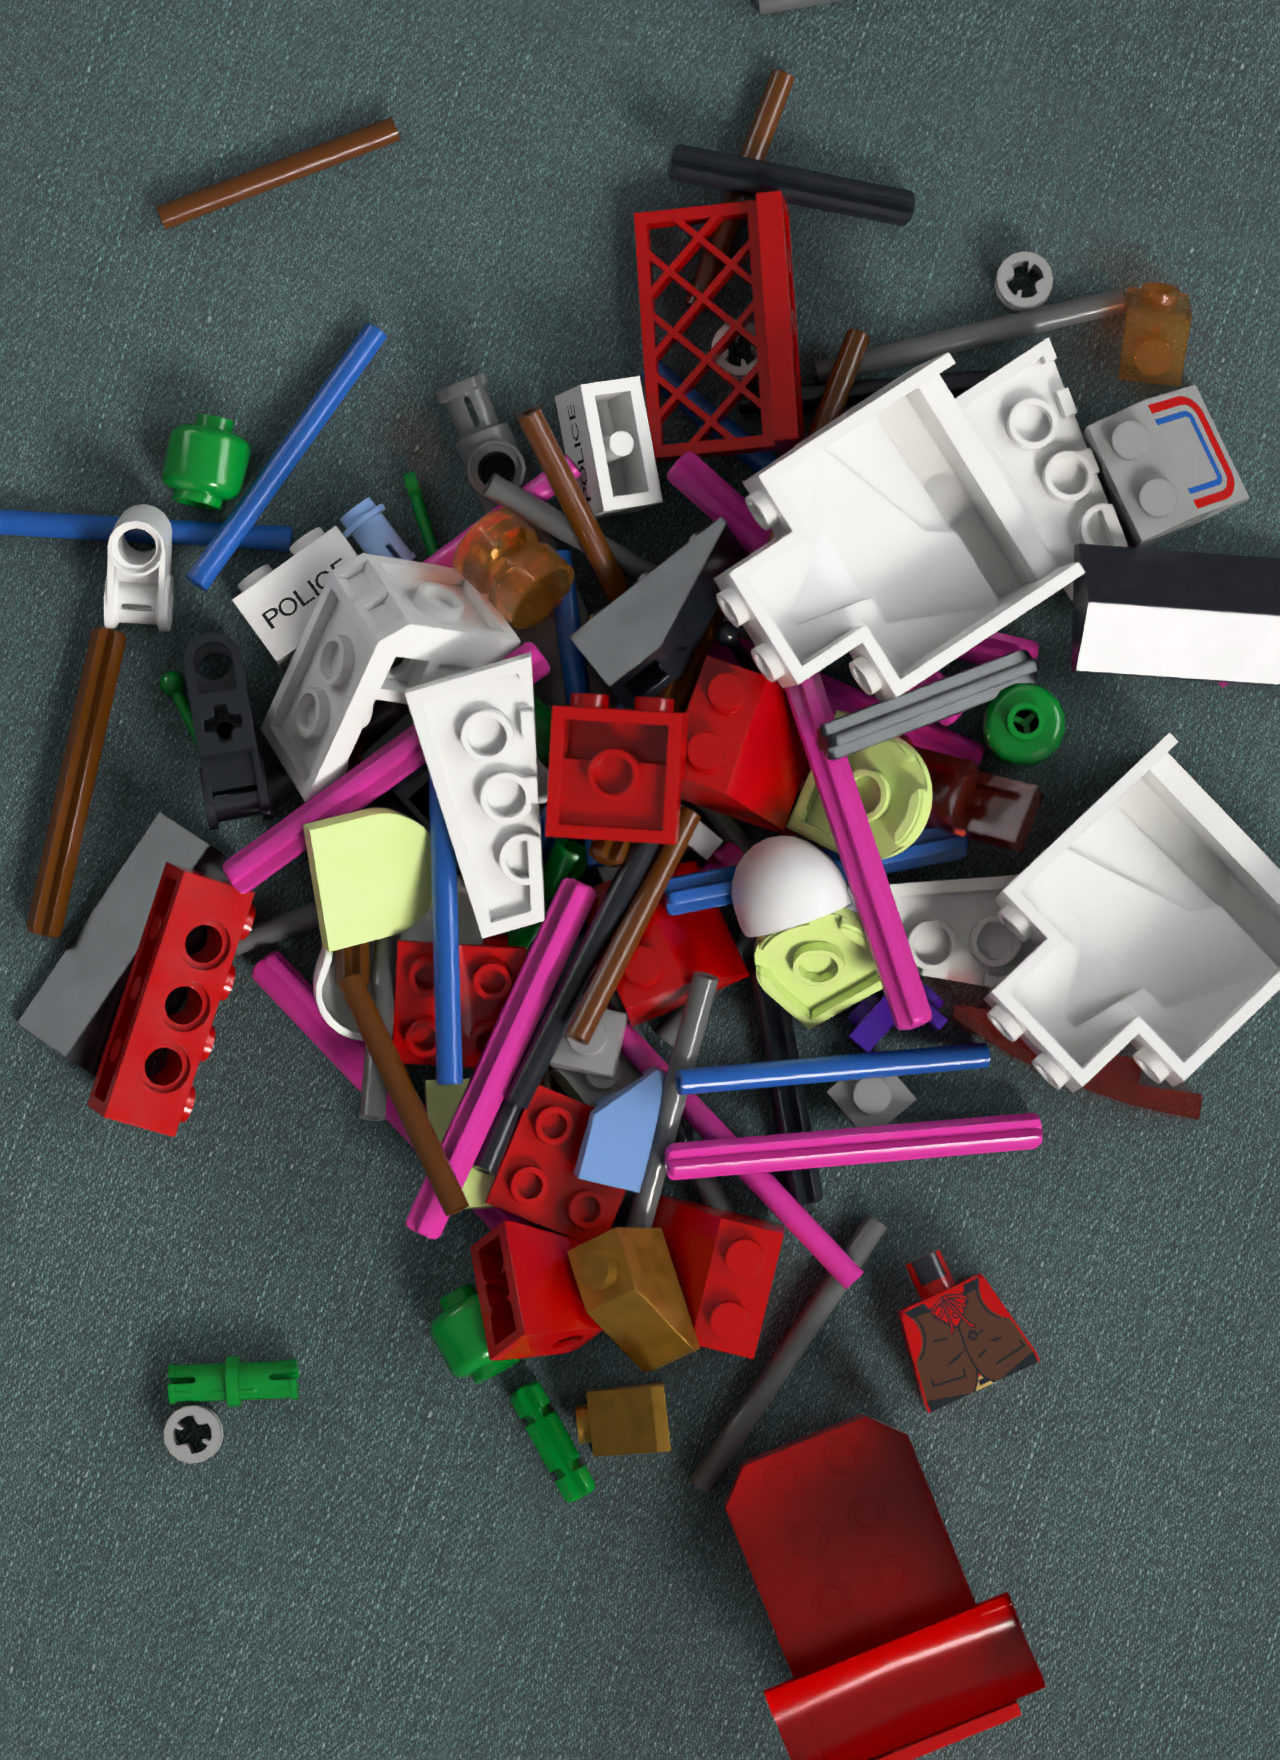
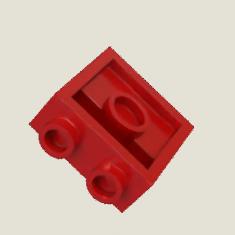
M570 693V705H553L545 837L678 844L681 784L686 771L689 712L674 711V699L635 696L634 709L609 708L610 695L593 693Z

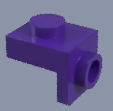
M922 982L932 1012L931 1020L926 1024L934 1031H938L948 1021L938 1011L945 1002ZM874 993L859 1002L846 1018L855 1027L845 1038L862 1053H869L894 1024L885 994L879 997Z

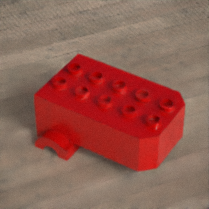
M860 1413L741 1462L724 1505L793 1676V1679L763 1690L790 1760H913L1021 1716L1022 1713L1016 1699L1047 1687L1029 1647L1009 1593L1004 1592L976 1604L910 1438L905 1432Z

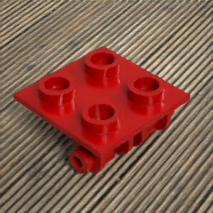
M500 933L483 938V944L459 943L462 1067L476 1068L527 957V947L509 946V937L505 934ZM398 940L393 1043L403 1064L436 1066L433 942Z
M539 1085L528 1108L522 1109L485 1203L584 1242L609 1231L626 1190L579 1179L573 1173L590 1112L595 1108Z

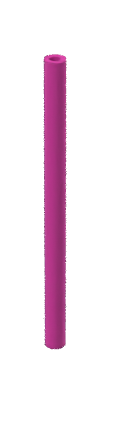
M610 1003L608 1004L606 1009L617 1011ZM627 1022L620 1052L641 1074L654 1066L662 1068L665 1071L666 1077L669 1065ZM696 1094L687 1095L682 1117L704 1140L737 1138ZM770 1172L738 1175L845 1290L864 1273Z

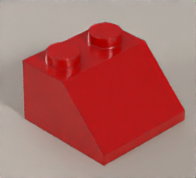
M706 655L686 711L689 712L685 777L682 778L681 800L783 834L808 765V759L785 689L776 681L770 682L763 674Z
M698 861L678 863L672 877L700 872L701 866ZM612 880L593 887L596 891V898L585 920L588 928ZM660 899L616 988V992L632 1027L685 1005L695 971L717 976L719 980L716 991L749 977V973L719 907L672 916L667 914L662 899Z
M660 1195L652 1228L662 1229L699 1346L754 1359L784 1237V1224Z

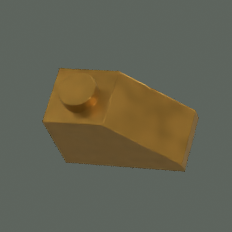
M615 1227L567 1251L586 1313L643 1372L657 1370L700 1349L661 1228Z
M663 1382L587 1390V1404L575 1405L579 1444L592 1443L593 1457L671 1451Z

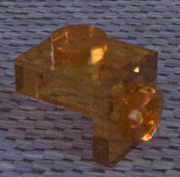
M1148 282L1143 284L1142 288L1128 287L1125 297L1126 314L1117 367L1118 379L1181 386L1192 318L1190 296L1186 293H1180V290L1173 285L1161 282Z

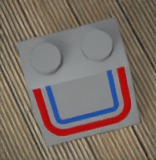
M1196 384L1136 403L1087 426L1082 435L1087 449H1092L1099 467L1098 478L1110 503L1113 504L1117 518L1130 545L1134 548H1145L1249 499V495Z

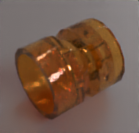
M500 508L481 518L467 531L454 553L453 567L480 594H489L488 601L515 628L526 629L545 619L560 605L574 581V570L548 543L538 542L539 536L512 509Z

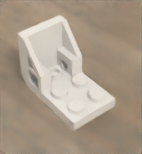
M362 553L331 570L261 726V731L300 795L307 802L346 774L349 757L362 728L366 727L371 719L376 699L408 704L405 696L407 688L499 662L516 650L521 641L473 571ZM396 656L404 658L398 666L391 668Z

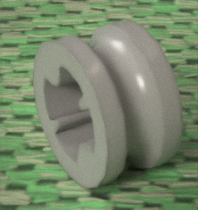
M1027 251L1013 253L1003 261L996 274L994 285L996 296L1001 304L1012 312H1021L1041 307L1052 290V270L1046 260L1036 253ZM1025 267L1026 275H1029L1030 271L1033 270L1039 276L1040 280L1035 283L1033 288L1034 296L1023 298L1021 297L1022 290H1019L1016 295L1010 291L1007 285L1013 281L1015 268Z
M188 1405L175 1411L167 1420L164 1428V1443L169 1453L177 1460L189 1464L200 1463L214 1456L221 1447L224 1438L223 1424L219 1416L210 1408L202 1405ZM193 1415L197 1424L203 1425L208 1423L211 1428L212 1437L211 1439L205 1438L202 1440L207 1447L201 1452H194L190 1443L180 1445L177 1440L176 1430L185 1429V1425L181 1423V1420L187 1416Z

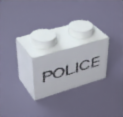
M640 376L581 384L555 396L565 455H569L582 473L576 480L595 518L634 513L663 502Z
M334 526L326 533L323 532L321 527L311 530L289 548L294 555L274 570H272L269 564L263 565L238 584V588L242 593L232 601L281 669L290 664L331 570L358 556L337 526Z

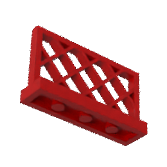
M782 192L756 193V200L634 213L646 407L655 462L677 461L688 451L695 453L699 458L778 450L782 456L795 448L796 444L805 439L790 215L789 207ZM747 219L749 239L732 259L707 240L723 221ZM705 223V225L699 230V232H697L691 226H689L694 224ZM678 227L692 240L668 266L651 252L650 229ZM701 247L725 266L703 293L678 274ZM749 257L751 275L741 268ZM652 265L662 272V275L655 283H653ZM734 274L748 284L753 292V301L736 321L712 302L713 298ZM671 281L696 300L674 327L670 326L655 313V300ZM705 308L729 327L707 355L682 336ZM753 318L755 320L756 337L745 329ZM656 325L667 334L659 344H657ZM738 335L757 350V363L741 382L737 381L715 363ZM676 342L700 361L677 389L659 374V361ZM709 369L734 389L711 417L686 397ZM758 379L760 399L749 390ZM660 387L671 395L663 406L661 404ZM744 397L761 411L763 435L734 437L720 423L741 398ZM680 403L705 423L689 442L664 445L663 423ZM713 431L723 438L705 441Z

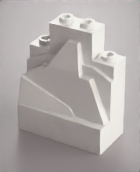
M949 352L910 369L796 444L795 448L743 481L750 494L745 498L750 513L763 529L768 530L771 528L776 538L713 579L721 590L716 595L720 608L734 626H744L756 646L751 650L752 657L761 673L770 682L777 680L782 688L799 685L849 652L853 658V661L849 663L850 671L866 694L871 696L875 693L879 701L897 698L1085 573L1079 562L1061 567L1057 565L943 381L940 373L955 364Z
M1170 732L994 898L1002 907L998 917L1006 928L1023 942L1030 937L1038 947L983 998L992 1008L987 1013V1017L997 1030L1011 1042H1015L1019 1037L1037 1055L1032 1061L1035 1069L1049 1084L1058 1090L1063 1085L1072 1093L1082 1088L1129 1042L1138 1050L1133 1055L1137 1065L1156 1083L1160 1084L1166 1079L1174 1087L1185 1081L1280 989V869L1168 753L1178 743Z

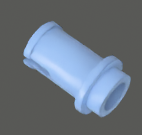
M368 497L340 518V522L346 528L342 533L344 537L348 539L352 536L364 553L410 561L417 558L382 513L386 508L382 503L376 506L372 499Z

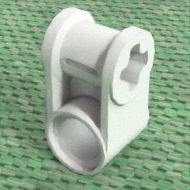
M146 504L134 505L122 513L109 537L107 546V577L104 592L105 628L115 629L119 623L154 624L158 626L159 631L169 632L172 626L174 608L173 575H171V523L165 513L154 506ZM136 528L145 530L155 540L156 548L145 552L135 550L127 543L124 532Z

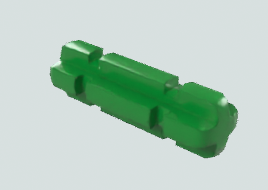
M531 1381L513 1391L510 1395V1402L519 1418L525 1417L528 1423L525 1429L549 1473L555 1472L558 1479L554 1482L564 1500L568 1503L575 1502L591 1493L595 1489V1482L586 1465L580 1466L576 1458L580 1457V1454L557 1412L549 1410L547 1404L550 1403V1400L541 1383Z

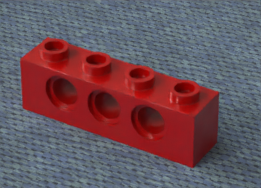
M166 862L87 1102L88 1107L104 1118L175 1137L179 1123H184L189 1118L194 1106L196 1091L192 1084L199 1062H204L209 1057L214 1045L216 1031L212 1022L219 1001H224L229 996L234 984L235 966L232 964L239 940H244L249 935L254 923L255 905L252 903L255 892L249 891L242 894L228 880ZM205 925L207 929L206 944L199 952L188 955L185 949L187 935L193 928ZM185 986L188 994L186 1005L177 1014L167 1016L165 1002L168 995L174 989ZM166 1048L168 1060L164 1069L156 1075L147 1076L145 1063L148 1056L156 1049Z

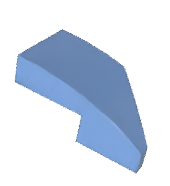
M652 1066L642 1072L644 1076L612 1095L608 1092L594 1101L597 1108L590 1112L573 1172L577 1178L640 1193L661 1103L665 1071L662 1068Z

